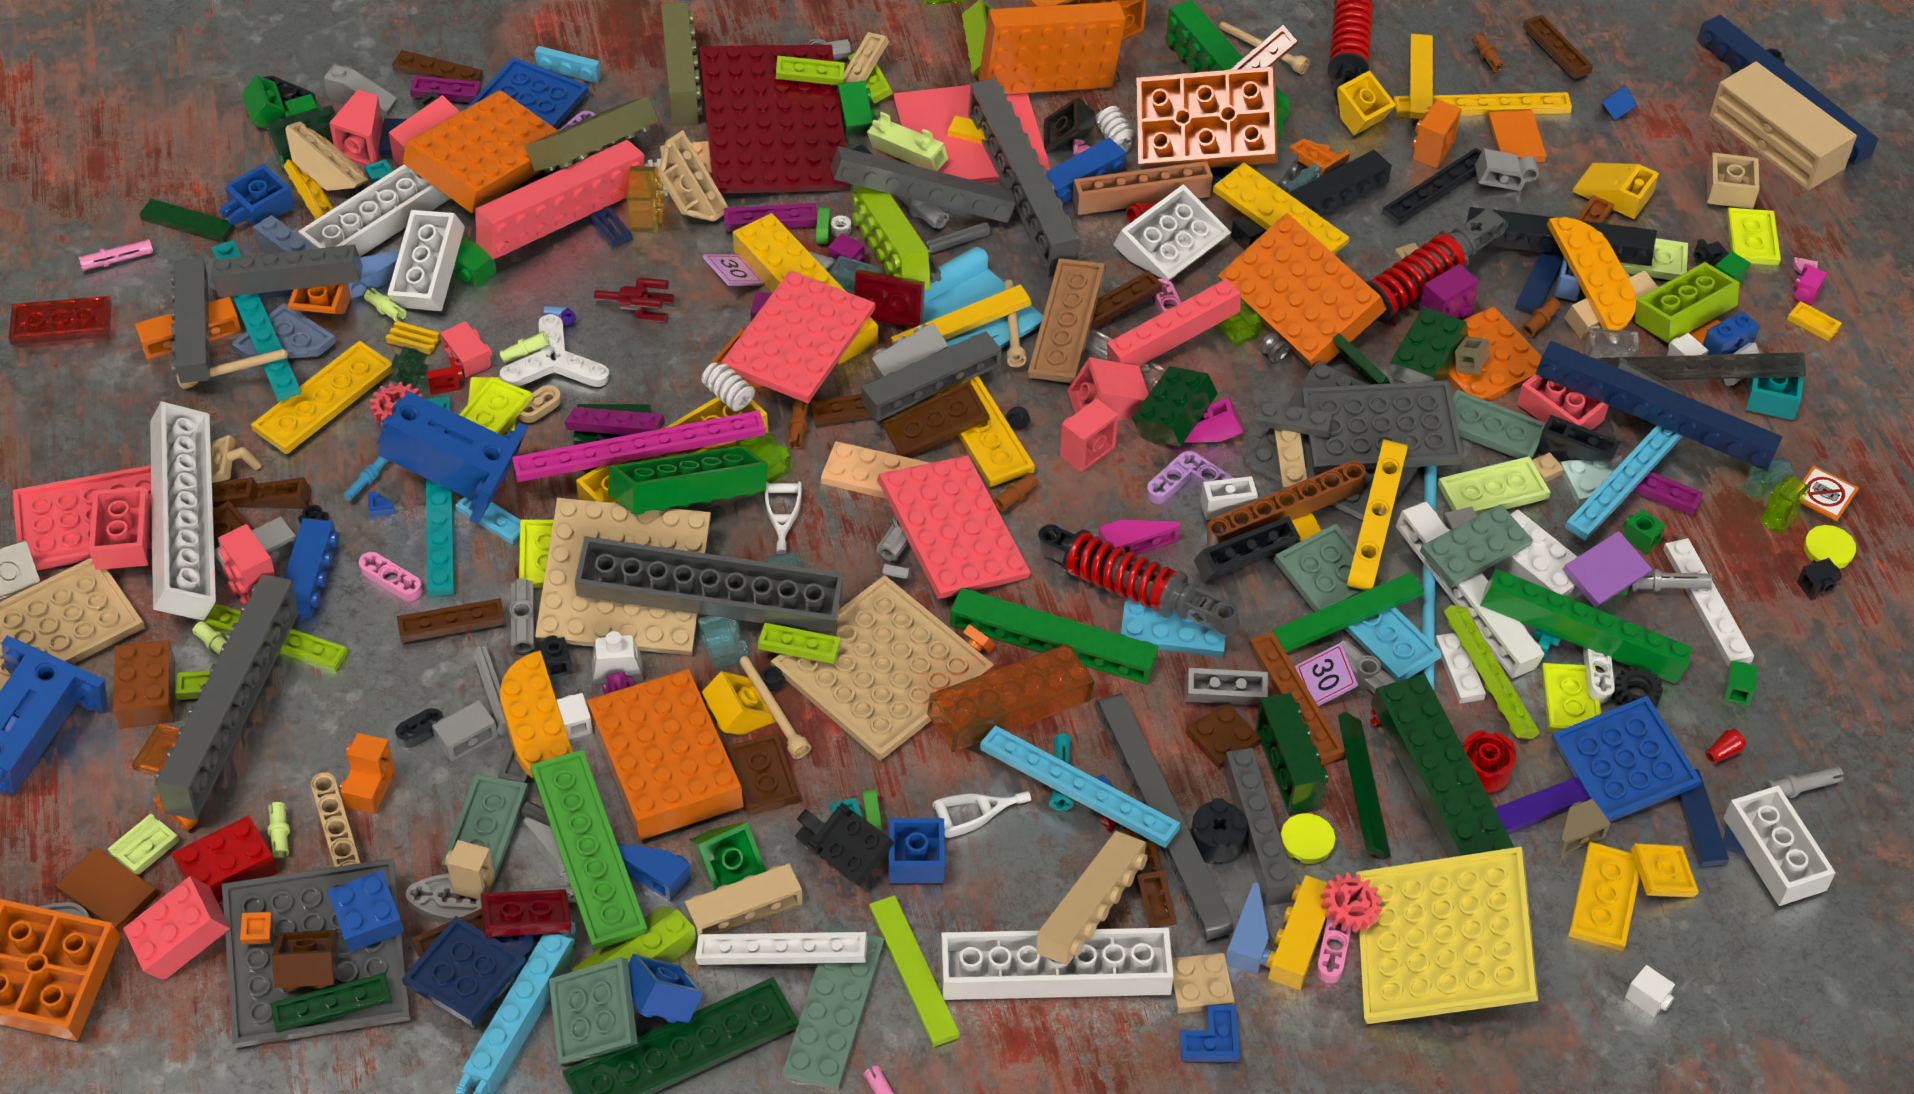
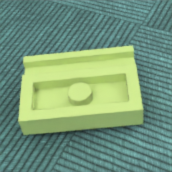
M149 814L111 845L108 851L121 865L138 876L179 842L177 834L160 820L155 819L154 815Z

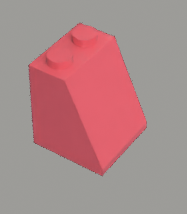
M358 89L329 124L334 146L354 163L365 166L379 161V144L383 120L378 95Z
M1091 357L1088 358L1067 390L1075 414L1085 404H1090L1095 399H1099L1118 414V421L1132 419L1149 395L1139 366Z

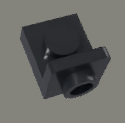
M1699 239L1693 256L1700 264L1706 262L1715 268L1716 264L1729 253L1719 241L1707 244L1704 239Z

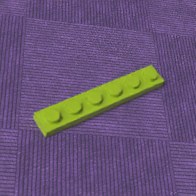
M1450 605L1444 610L1448 618V624L1461 640L1462 648L1471 657L1473 667L1485 681L1484 685L1496 700L1498 710L1509 722L1511 732L1517 738L1534 739L1540 734L1538 728L1466 607Z

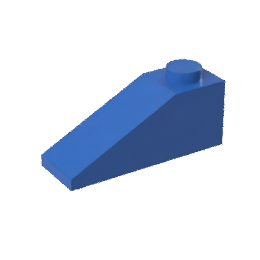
M617 843L628 875L669 902L691 880L690 864L683 856H676L668 850Z

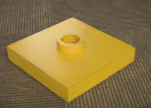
M1635 843L1631 847L1646 895L1694 898L1699 893L1682 846Z

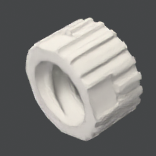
M844 215L833 217L831 233L836 237L841 234L849 235L851 232V220L849 217Z

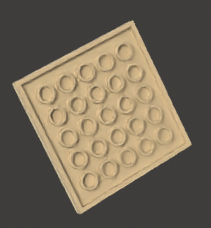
M557 498L535 634L536 641L543 642L546 637L555 635L558 638L565 637L566 644L594 646L595 639L606 637L609 632L616 631L621 636H633L639 651L692 656L698 614L576 596L575 578L585 536L706 554L711 513L668 508L664 511L650 510L645 511L644 514L636 515L630 513L629 510L618 503Z
M885 575L839 609L835 634L811 630V632L841 637V646L835 664L779 654L771 660V666L781 669L786 681L879 761L888 756L994 671V664Z

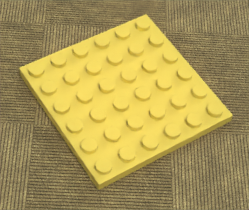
M1522 847L1356 872V875L1360 874L1361 876L1360 881L1371 880L1369 887H1377L1378 891L1375 896L1382 897V902L1379 905L1382 907V911L1375 924H1371L1366 931L1361 927L1359 928L1364 1019L1367 1024L1539 1001L1525 860Z

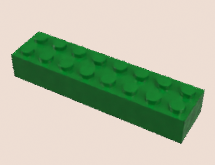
M1193 0L1169 7L1167 32L1165 35L1166 43L1172 47L1179 59L1185 62L1192 73L1230 70L1243 59L1241 54ZM1276 95L1277 140H1279L1282 135L1286 105Z

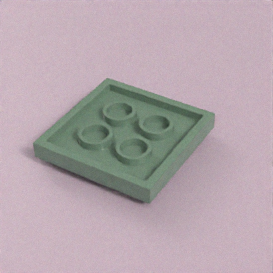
M1337 524L1275 555L1274 561L1314 612L1365 591L1346 586L1356 547ZM1377 574L1373 588L1380 585L1382 580Z
M620 957L549 979L558 1064L567 1065L638 1044L628 959Z

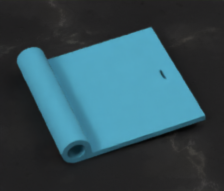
M974 247L938 267L941 271V281L930 282L931 289L924 290L923 324L1005 291L1004 282L988 269L987 261L989 258L984 249ZM1031 305L1016 311L1019 338L1041 326L1043 315ZM1007 315L945 340L948 348L984 331H987L999 347L1003 348L1010 344Z

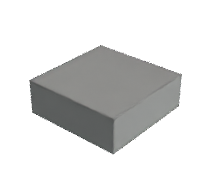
M884 564L882 573L887 576L911 579L912 570Z

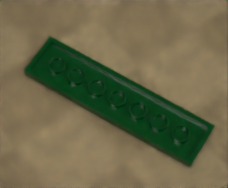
M771 977L695 1011L689 1023L677 1021L676 1023L666 1024L637 1037V1045L595 1056L562 1071V1075L571 1094H653L797 1028L799 1021L774 977Z

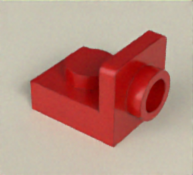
M454 357L449 358L451 367L427 371L431 395L460 390L458 380L463 379L461 365H455Z

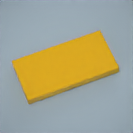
M1589 841L1569 929V937L1624 951L1640 877L1632 853Z

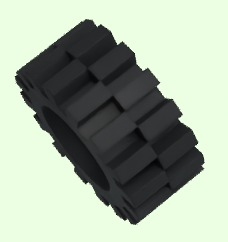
M1630 666L1628 671L1624 668L1621 670V673H1618L1614 682L1615 690L1611 696L1614 699L1613 703L1615 706L1619 704L1622 706L1648 695L1656 708L1663 692V687H1661L1662 681H1657L1658 675L1656 673L1651 676V670L1648 668L1646 672L1642 671L1641 666H1638L1637 670H1634V666ZM1628 687H1638L1645 691L1647 695H1635L1628 690Z

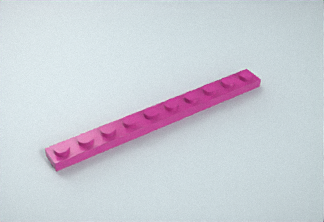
M760 410L515 456L512 457L517 482L763 436L766 433Z

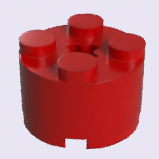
M1479 730L1466 738L1463 748L1488 795L1491 792L1503 789L1509 783L1516 762V749L1512 741L1504 734L1496 731L1494 734L1485 733L1486 730Z

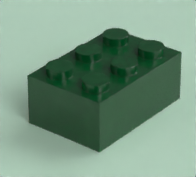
M1423 306L1390 361L1392 377L1406 383L1444 381L1456 360L1455 350L1464 338L1468 336L1467 322Z
M1169 366L1133 415L1132 420L1141 438L1181 447L1218 393L1208 373Z

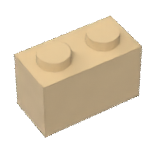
M457 840L454 849L448 851L445 865L448 866V879L451 881L453 893L480 900L481 893H489L495 880L490 848Z

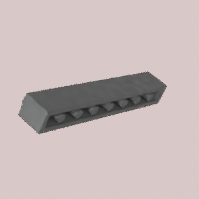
M840 146L837 147L831 164L834 180L1008 223L1016 204L1012 191L1009 189Z

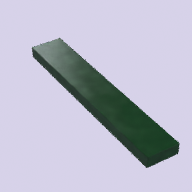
M1345 711L1338 715V721L1366 851L1381 859H1385L1391 856L1362 722Z

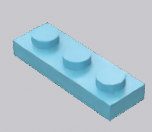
M538 46L535 50L536 66L554 73L598 83L601 79L600 63L597 60Z

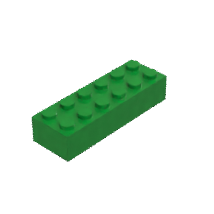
M743 445L613 465L609 466L608 495L629 510L630 513L636 515L644 514L645 511L650 510L664 511L668 507L674 506L687 507L697 502L710 503L712 500L721 498L733 499L734 496L739 495L752 496L756 492L766 491L768 463Z

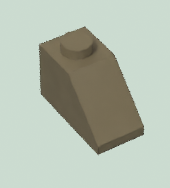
M1593 799L1585 802H1576L1569 808L1556 853L1559 857L1588 846L1589 841L1596 843L1606 838L1611 823Z

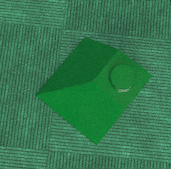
M747 821L714 828L689 839L697 863L713 891L722 885H731L742 881L747 876L766 872Z

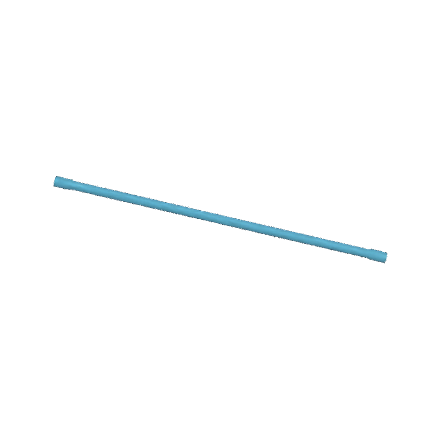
M1424 466V502H1427L1434 511H1436L1437 466ZM1423 563L1422 634L1435 645L1436 579ZM1435 662L1421 670V674L1425 673L1433 690Z

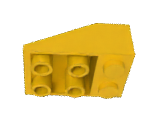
M1592 163L1575 185L1572 192L1587 199H1591L1593 195L1613 203L1614 211L1635 219L1654 193L1659 173L1640 164Z

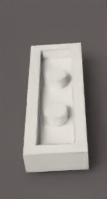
M1456 633L1437 635L1435 644L1441 651V660L1459 704L1484 700L1485 690L1477 671L1472 665L1471 657L1460 644L1461 640Z

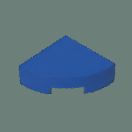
M368 492L370 517L395 514L394 505L391 500L381 496L380 493Z

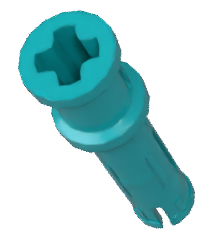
M1058 734L1054 737V757L1070 764L1071 738L1066 734ZM1051 788L1052 796L1049 799V806L1053 810L1067 811L1073 807L1072 798Z

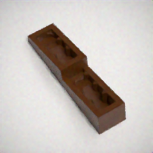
M253 477L212 483L213 507H219L230 501L235 508L304 509L309 506L312 489L304 477L256 483Z
M1123 827L1121 833L1146 842L1145 854L1148 856L1147 862L1143 870H1138L1135 874L1134 882L1148 928L1176 925L1177 920L1164 870H1161L1155 843Z

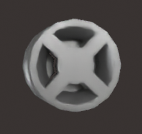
M1273 332L1262 340L1259 349L1263 354H1268L1269 359L1273 363H1277L1288 354L1290 346L1287 342L1281 341L1280 336Z

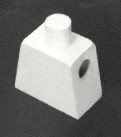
M611 631L606 637L595 639L592 657L593 685L607 683V675L625 671L626 677H633L634 682L643 681L642 657L633 636H621L619 632Z

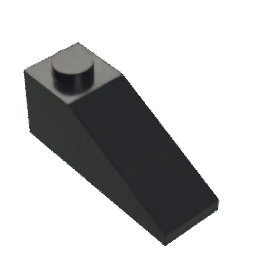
M1550 415L1542 430L1537 451L1545 454L1550 452L1553 457L1558 459L1612 461L1621 441Z

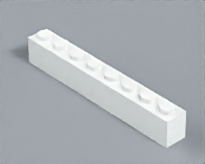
M1427 502L1402 510L1396 523V528L1454 604L1467 608L1496 659L1509 676L1513 679L1537 669L1544 656V652L1527 632L1525 626L1520 621L1480 606L1485 587L1488 583L1482 572L1451 588L1420 552L1423 544L1450 531L1440 520L1436 511Z

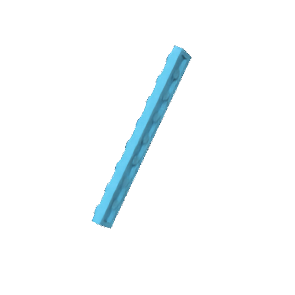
M1657 425L1568 519L1565 529L1586 541L1683 436Z
M996 725L980 743V750L1164 848L1167 847L1180 830V822Z

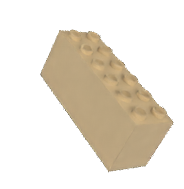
M1757 61L1719 82L1709 115L1808 191L1845 169L1857 137L1856 134Z

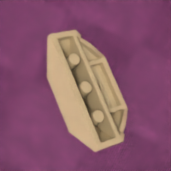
M300 121L286 127L285 131L292 161L303 173L308 174L314 179L319 187L328 191L355 188L367 183L368 178L364 175L361 168L326 138L307 128Z
M682 130L666 140L658 176L679 211L683 215L716 221L724 215V208L729 207L686 134Z

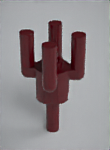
M640 277L636 280V287L624 286L620 288L619 292L595 290L594 299L617 301L620 309L635 310V317L640 320L667 323L668 313L648 312L646 308L661 309L663 303L673 304L674 294L648 292L647 288L668 289L669 281Z

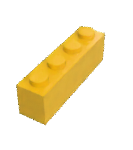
M1305 875L1302 885L1296 884L1292 895V900H1295L1294 906L1287 907L1283 922L1287 923L1285 929L1279 928L1274 943L1278 945L1276 952H1270L1266 967L1270 968L1269 980L1301 990L1327 920L1324 915L1328 909L1321 908L1320 906L1324 900L1321 898V894L1327 882Z

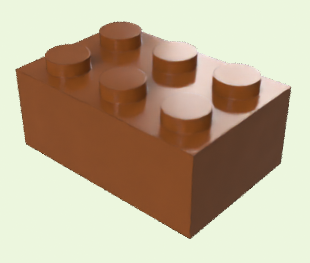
M169 640L115 646L113 711L120 729L175 722V657Z

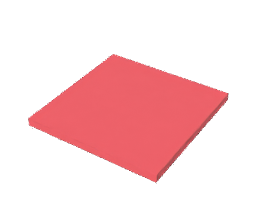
M970 85L893 93V101L901 126L923 134L922 130L925 129L932 133L933 139L944 143L948 160L941 166L938 172L981 183L1001 181L983 144L948 136V129L955 115L969 118ZM1028 93L1006 94L1008 102L1011 101L1015 116L1020 118L1023 132L1029 136L1032 149H1035L1040 165H1043L1046 171L1050 170L1051 168Z

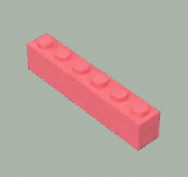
M1227 278L1107 342L1108 361L1136 366L1149 362L1239 313L1241 293Z

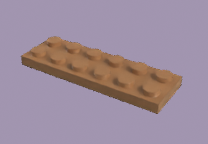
M1059 258L1030 362L1029 378L1072 383L1078 375L1106 270L1105 263Z

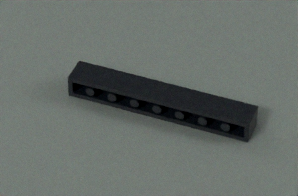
M1372 150L1288 194L1321 217L1362 195L1368 194L1379 186H1384L1389 182L1392 165L1377 151ZM1244 215L1233 221L1231 238L1245 251L1267 230Z
M1470 207L1466 223L1481 214L1485 209ZM1493 210L1508 222V226L1500 237L1495 238L1486 245L1563 255L1547 226L1548 220L1556 217ZM1582 221L1603 234L1619 262L1652 266L1657 230Z

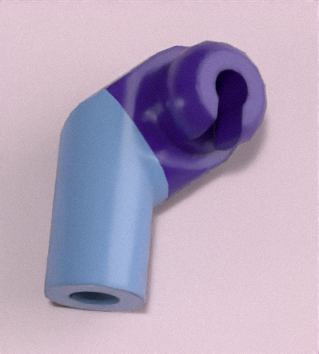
M545 305L543 307V316L548 314L558 316L562 320L563 325H571L576 320L575 313L568 307Z

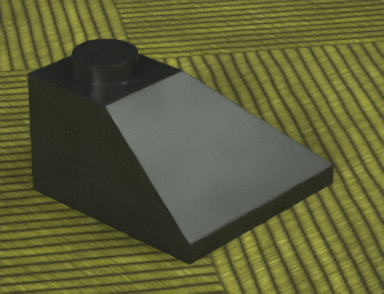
M1076 97L1045 118V151H1052L1090 132L1095 127V111Z

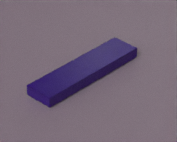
M1574 777L1498 806L1495 810L1507 834L1566 812L1574 803L1588 801L1589 797L1577 778Z

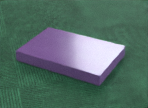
M1618 531L1567 563L1562 570L1592 605L1597 608L1648 575L1653 569Z

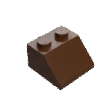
M337 930L279 933L271 955L274 988L295 990L300 986L325 988L334 984L337 974Z

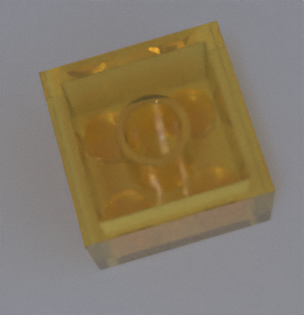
M630 166L627 193L630 232L658 233L659 223H663V209H660V207L665 205V194L660 193V190H663V182L658 176V167Z

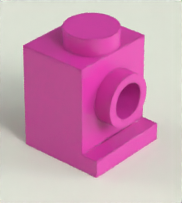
M1805 263L1801 275L1797 277L1793 288L1797 289L1794 293V299L1811 306L1822 289L1827 272Z

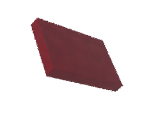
M860 269L855 272L854 295L875 302V310L870 316L873 320L911 328L923 324L925 282Z
M566 889L481 893L480 902L485 937L570 933L572 930Z

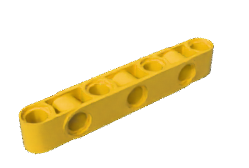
M1383 439L1346 586L1365 591L1373 588L1408 445Z

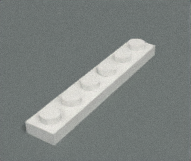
M1688 538L1665 543L1663 550L1676 573H1708ZM1713 581L1711 590L1685 589L1727 666H1730L1731 661L1752 662L1754 654Z
M866 932L699 934L695 960L697 965L866 963L868 937Z

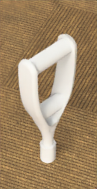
M766 481V512L778 535L776 553L779 556H784L787 553L785 538L800 511L802 483L800 481L798 483H769ZM798 493L792 514H773L769 505L768 494Z
M1029 791L1005 798L973 793L960 794L938 799L933 802L932 808L936 810L939 818H944L945 837L951 838L980 828L1006 807L1015 803L1018 805L1031 801ZM979 804L983 813L981 817L957 826L953 825L947 807Z

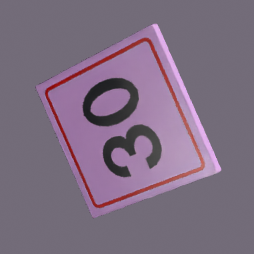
M703 255L705 261L728 286H763L764 284L761 278L740 255Z
M1342 643L1295 666L1318 706L1359 686Z

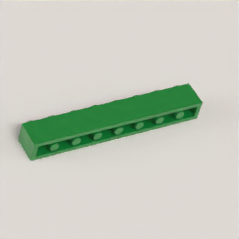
M1495 569L1485 587L1480 606L1584 648L1602 653L1604 656H1610L1612 659L1629 666H1634L1636 669L1638 666H1641L1644 672L1648 668L1651 670V675L1656 673L1659 678L1676 684L1688 666L1691 646L1499 569Z
M961 588L950 612V627L965 630L970 624L988 638L1148 685L1157 662L1159 646L1148 641H1140L1127 637L1124 634H1117L1103 630L1100 627L1089 626L1073 619L1062 618L1049 612H1042L1028 608L1025 605L1005 601L998 597L984 595L975 590Z

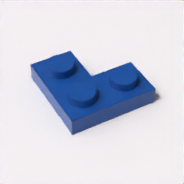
M1207 1005V1030H1180L1181 1062H1239L1236 1005Z

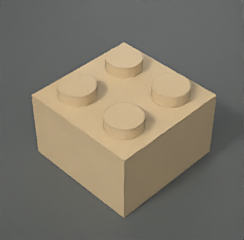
M1712 153L1706 172L1707 204L1753 209L1759 192L1758 158Z

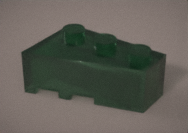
M332 105L266 123L269 141L282 172L286 171L283 167L288 159L292 160L285 131L288 125L300 121L307 128L314 130L334 144L329 124L336 116Z

